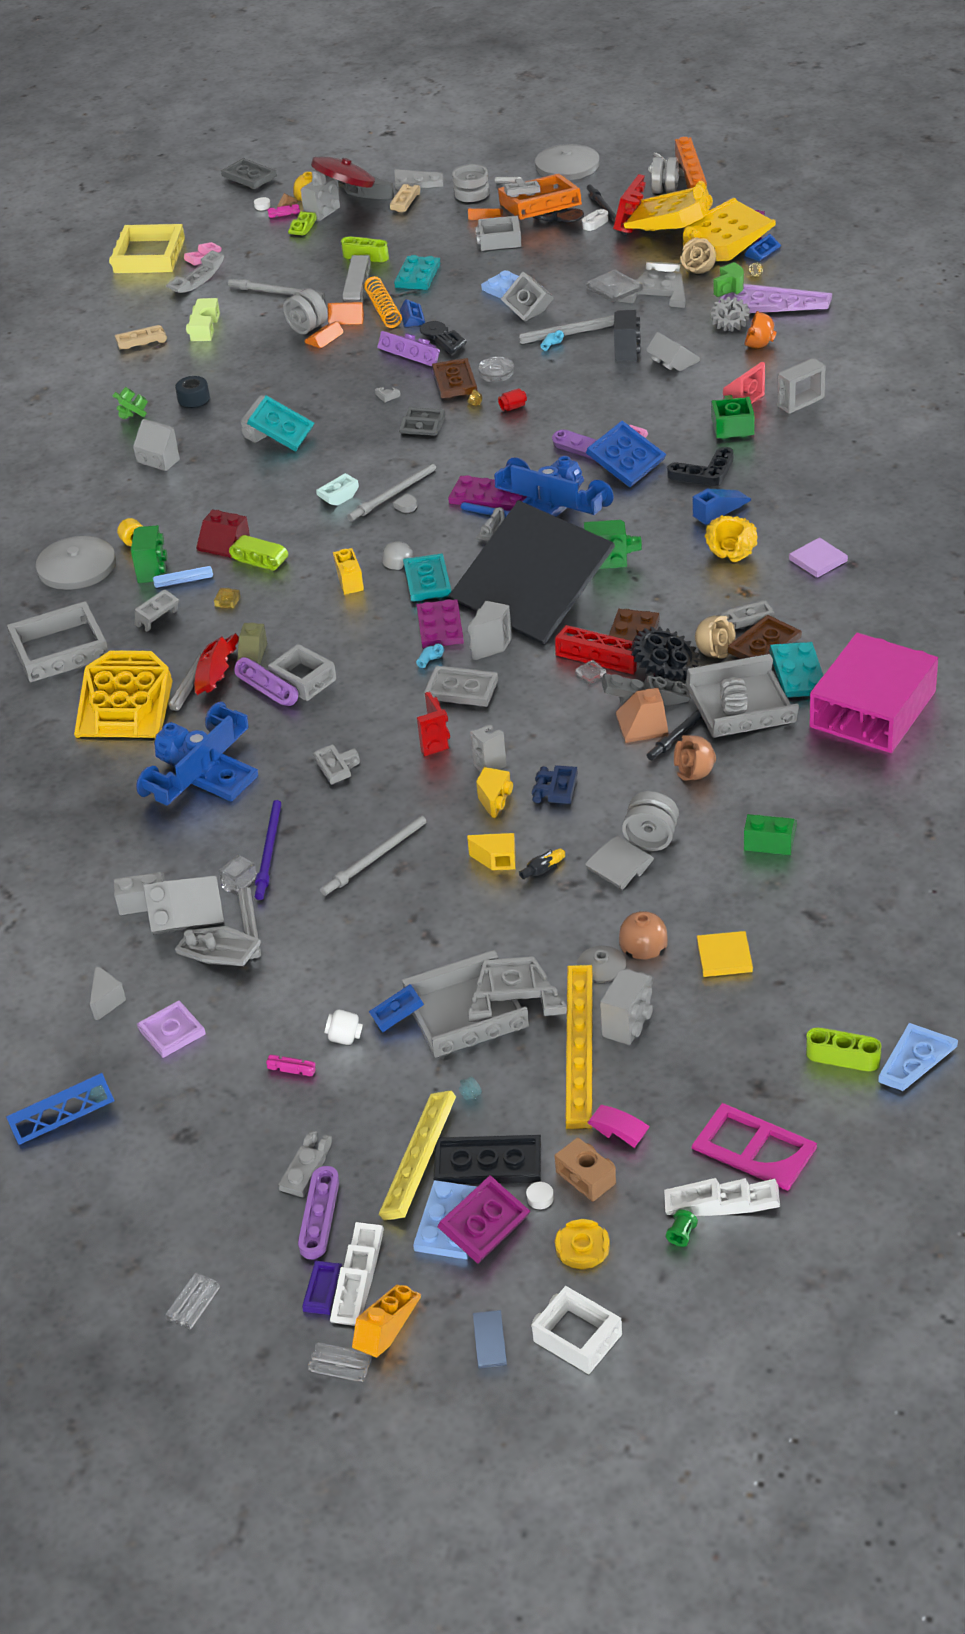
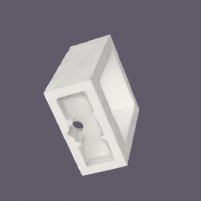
M567 1286L559 1294L556 1293L552 1296L547 1308L542 1313H538L531 1324L533 1341L588 1375L622 1336L621 1317ZM568 1311L598 1328L581 1349L551 1332Z

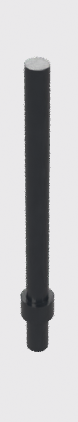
M589 184L587 190L590 193V197L597 201L602 209L608 211L609 218L615 223L616 214L601 197L598 189ZM621 232L624 236L628 235V233Z
M699 710L695 711L667 737H662L658 740L655 747L646 754L647 758L652 761L659 754L669 750L674 741L702 718Z

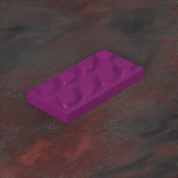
M460 475L448 500L449 504L461 505V503L466 502L491 508L500 507L503 510L511 511L518 500L523 501L527 496L495 488L494 479Z

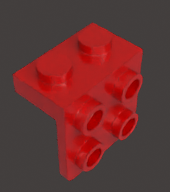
M430 691L425 693L427 714L417 717L420 748L424 757L449 749L448 739H450V733L446 727V722H448L445 709L442 710L440 708L437 697H433Z

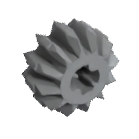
M736 677L723 679L720 685V699L723 712L726 715L743 714L747 709L748 703L747 687L744 680Z

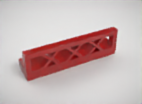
M568 625L555 637L556 656L632 675L637 671V662L634 661L635 656L631 655L632 651L626 650L631 649L633 641Z

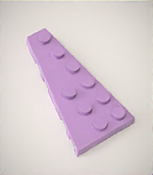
M744 284L743 291L737 295L731 292L720 297V299L727 300V297H730V300H733L735 297H737V301L743 300V304H748L750 313H756V311L779 312L828 309L832 301V293Z

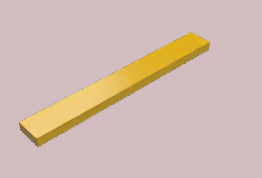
M592 965L567 966L566 1129H592V1126L588 1124L592 1117Z

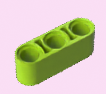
M352 236L341 239L342 253L346 259H351L352 255H369L371 262H385L389 259L388 244L385 240Z
M246 535L241 536L229 548V553L235 560L269 570H276L288 558V551L282 545Z
M816 1027L807 1032L806 1055L814 1062L862 1071H875L879 1068L881 1062V1043L878 1039L870 1036Z

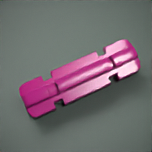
M294 204L292 207L288 205L277 207V209H268L269 218L300 213L298 204Z
M271 1054L266 1061L267 1068L277 1071L279 1068L282 1072L299 1075L302 1072V1075L310 1077L314 1075L316 1070L315 1062L308 1060L302 1062V1059L284 1056L280 1058L278 1055Z

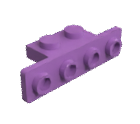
M381 331L378 349L432 366V363H437L440 352L439 349L435 348V345L429 344L430 340L423 338L417 340L415 335L405 333V336H398Z

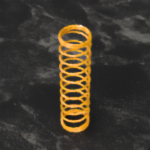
M375 276L368 278L364 284V289L383 323L388 328L399 326L402 316L381 279ZM374 279L379 280L371 283L367 289L368 283ZM374 283H380V284H378V285L373 286V287L371 288V290L369 291V288H370V286H371L372 284H374ZM380 286V288H377L373 292H371L374 287ZM393 312L395 313L391 318H386V316L393 314ZM396 314H398V316H397V318H396L395 320H393V321H386V320H388V319L394 318V317L396 316ZM400 316V319H399V321H398L396 324H393V325L387 324V323H392V322L396 321V320L398 319V317Z

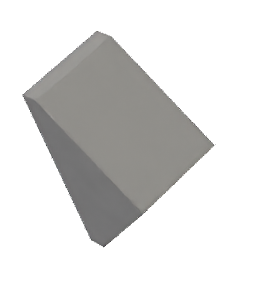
M95 967L90 1006L94 1020H99L126 1001L122 983L101 967Z

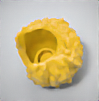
M721 515L707 525L706 543L716 556L720 558L728 557L732 562H738L752 554V549L757 546V528L746 518Z

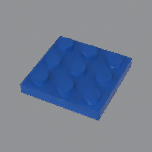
M624 421L619 422L586 450L588 456L628 487L633 486L666 457L663 451Z

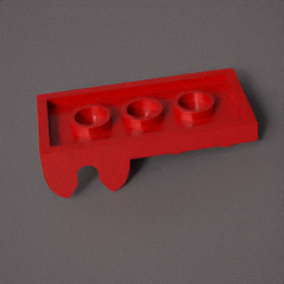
M638 174L621 196L613 229L625 233L633 232L632 228L624 227V222L628 221L629 217L641 204L644 196L641 192L644 191L646 185L644 175Z

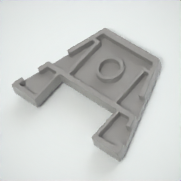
M646 271L618 295V302L634 303L638 294L671 297L670 307H686L682 276L680 273Z
M534 957L484 960L478 979V986L473 995L471 1008H469L468 1019L470 1022L492 1018L490 1001L540 997L544 1016L567 1014V1005L564 1001L560 1000L555 987H551L547 981L546 974Z

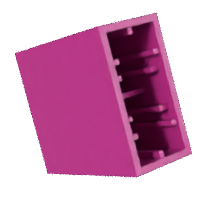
M856 633L810 692L809 727L892 753L936 692L938 657L921 650H914L890 643L881 638Z

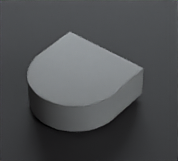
M405 494L393 502V507L403 513H410L417 508V501L415 497Z

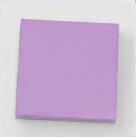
M819 537L791 552L789 560L818 578L847 562L848 555Z
M180 1000L137 1023L138 1030L162 1058L206 1034L205 1028Z

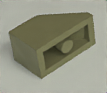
M243 624L239 635L238 660L245 657L260 665L268 644L264 624Z

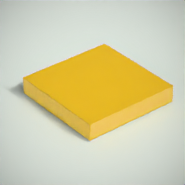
M746 931L697 935V946L703 977L753 972Z

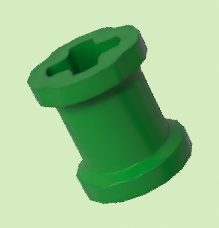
M680 1209L675 1212V1221L672 1227L668 1228L665 1237L670 1243L679 1247H685L689 1242L691 1230L698 1224V1219L690 1211Z

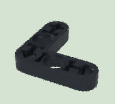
M730 447L718 448L708 467L679 462L671 463L667 467V476L669 479L718 486L724 480L733 462L734 451Z

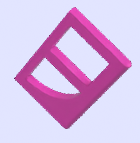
M722 1103L692 1144V1149L761 1180L775 1179L778 1187L788 1191L817 1149V1143ZM728 1117L758 1130L741 1155L711 1142ZM770 1135L800 1148L795 1154L781 1161L758 1162L753 1160Z

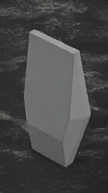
M227 926L185 931L183 939L175 950L177 954L207 964L244 966L261 941L253 936Z

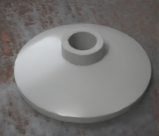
M595 946L585 950L579 956L577 965H592L593 982L608 983L615 979L619 971L626 969V959L616 948Z

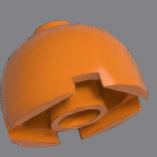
M756 311L751 327L746 335L745 346L760 349L767 346L769 341H774L777 331H774L772 318L765 313Z

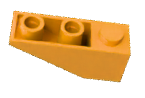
M394 1286L356 1318L352 1348L377 1358L391 1346L421 1298V1294L411 1290L408 1286Z

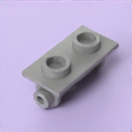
M499 507L493 510L491 518L481 527V531L476 537L477 540L489 541L505 519L502 508Z

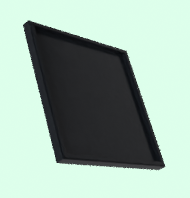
M518 500L451 591L449 597L451 600L458 599L459 604L476 612L479 608L481 609L485 601L509 605L511 629L545 645L612 552L615 545L605 538Z

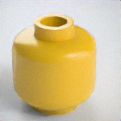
M127 518L119 524L117 534L127 546L131 547L134 529L142 525L136 519Z

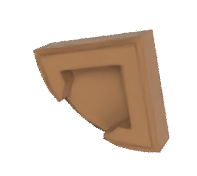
M284 193L277 207L288 205L292 207L299 200Z

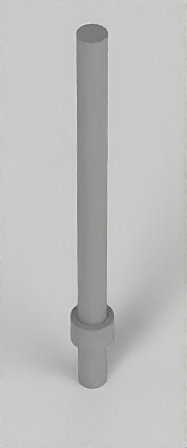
M229 279L228 281L229 286L240 287L241 290L254 289L288 295H297L298 292L303 290L254 283L245 279L241 281ZM317 292L324 299L325 293Z
M430 464L371 501L358 505L356 510L347 515L348 519L353 521L361 515L365 516L370 513L374 507L434 472L436 466Z
M420 816L344 872L340 871L335 874L330 882L320 888L321 893L326 896L336 888H342L349 882L351 877L427 823L425 817Z

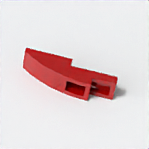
M236 633L226 639L223 636L216 639L203 650L195 673V693L197 695L204 691L206 693L211 692L217 686L215 683L224 678V672L229 667L226 663L229 659L227 656L237 649L236 645L239 642V637Z

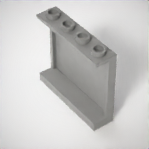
M770 654L689 668L687 670L686 687L713 738L796 722L799 705H791L772 672L773 659ZM736 677L744 680L747 687L748 703L747 709L743 714L726 715L723 712L720 699V685L723 679Z
M495 950L402 980L403 988L411 984L424 1003L422 1007L413 1012V1015L434 1057L449 1054L453 1051L529 1026L527 1008H521L517 999L490 1001L492 1018L469 1022L468 1012L472 1005L474 992H476L483 962L484 960L498 959Z

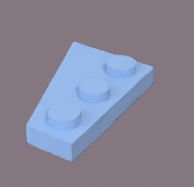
M909 1023L879 1074V1083L904 1091L953 1051L958 1045V1040Z

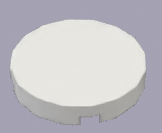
M646 262V270H651L652 268L657 271L679 272L680 264Z

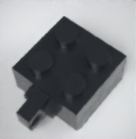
M618 310L614 312L615 361H637V354L641 353L640 317H637L636 310Z

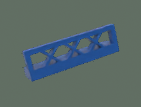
M103 1073L8 1115L6 1118L18 1145L115 1100ZM102 1085L108 1099L99 1103L88 1100L91 1090ZM87 1092L85 1098H82V1097L79 1096V1095H81V1094ZM72 1098L84 1101L80 1111L75 1114L64 1111L67 1101ZM86 1102L93 1104V1106L84 1109ZM63 1103L61 1109L55 1107V1106H57V1105ZM48 1109L60 1112L56 1122L51 1125L40 1122L43 1112ZM62 1113L69 1115V1117L60 1120ZM39 1114L37 1120L31 1118ZM24 1120L36 1123L32 1133L22 1138L16 1124ZM38 1124L45 1126V1128L36 1131Z

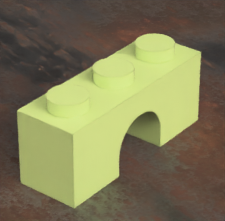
M218 298L197 299L196 304L192 308L193 313L189 317V324L186 325L187 334H190L191 341H211L214 334L213 323L218 322L220 315Z

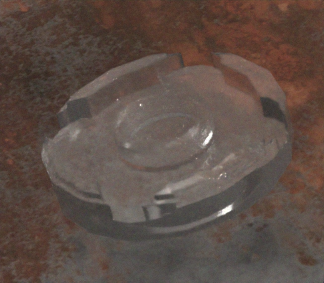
M490 357L483 360L478 366L479 376L491 382L494 379H498V381L509 379L514 374L515 369L513 361L505 357Z

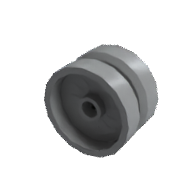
M654 157L651 180L652 193L662 194L664 185L667 194L677 192L679 182L678 158L669 157L665 168L663 157Z
M478 164L462 165L453 171V189L456 199L463 202H476L485 199L489 195V177L486 167Z
M310 288L304 289L284 302L283 310L286 320L300 334H307L315 327H319L327 321V307L315 290Z
M646 791L638 793L629 803L627 814L622 824V833L629 843L641 850H662L669 846L673 838L679 818V809L674 801L659 792Z

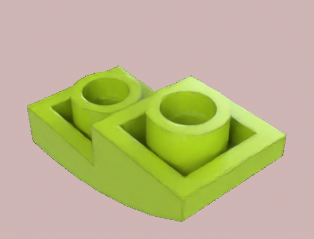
M300 211L297 220L293 219L288 233L306 235L317 219L316 213Z

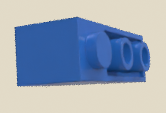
M706 489L693 496V517L707 525L721 515L724 516L750 502L751 498L738 490Z

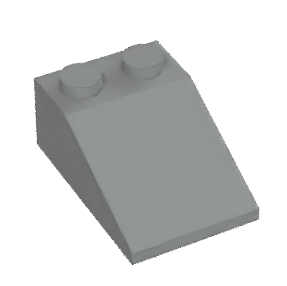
M217 876L171 880L144 885L150 928L153 935L224 923Z

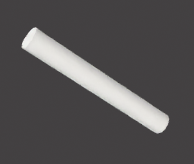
M496 177L495 183H515V179L521 177Z

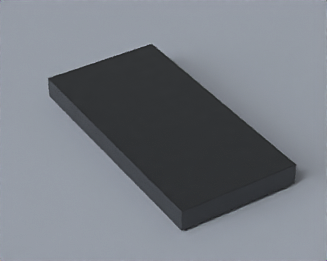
M541 1135L440 1137L435 1145L433 1180L456 1184H481L491 1175L498 1183L541 1182Z

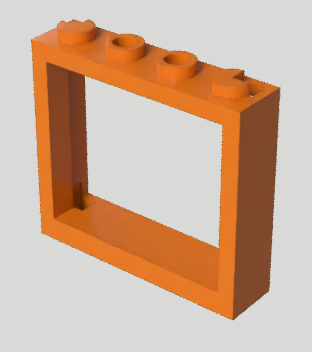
M559 173L530 180L537 181L540 185V192L531 196L519 194L518 197L507 196L504 187L498 188L500 205L514 216L518 215L519 220L582 205L580 188ZM558 184V188H554L553 185Z

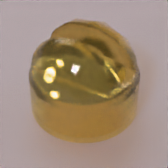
M755 262L749 266L750 275L758 277L762 274L763 267L760 263ZM754 265L757 267L758 274L754 273Z
M474 389L467 402L473 406L479 405L482 402V394Z

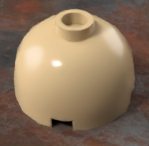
M693 238L682 249L683 253L680 257L682 265L692 273H706L716 262L715 248L705 238Z
M709 616L701 621L696 629V645L699 651L707 657L726 658L730 655L727 652L728 645L735 641V629L733 623L728 622L727 616Z

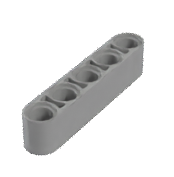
M352 255L343 291V303L363 302L365 295L364 284L370 272L369 255Z

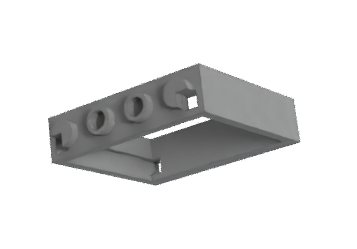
M86 601L7 625L11 643L29 682L88 665L101 657V654L109 652L106 640ZM86 623L89 624L96 638V641L32 661L29 660L22 645L24 642Z

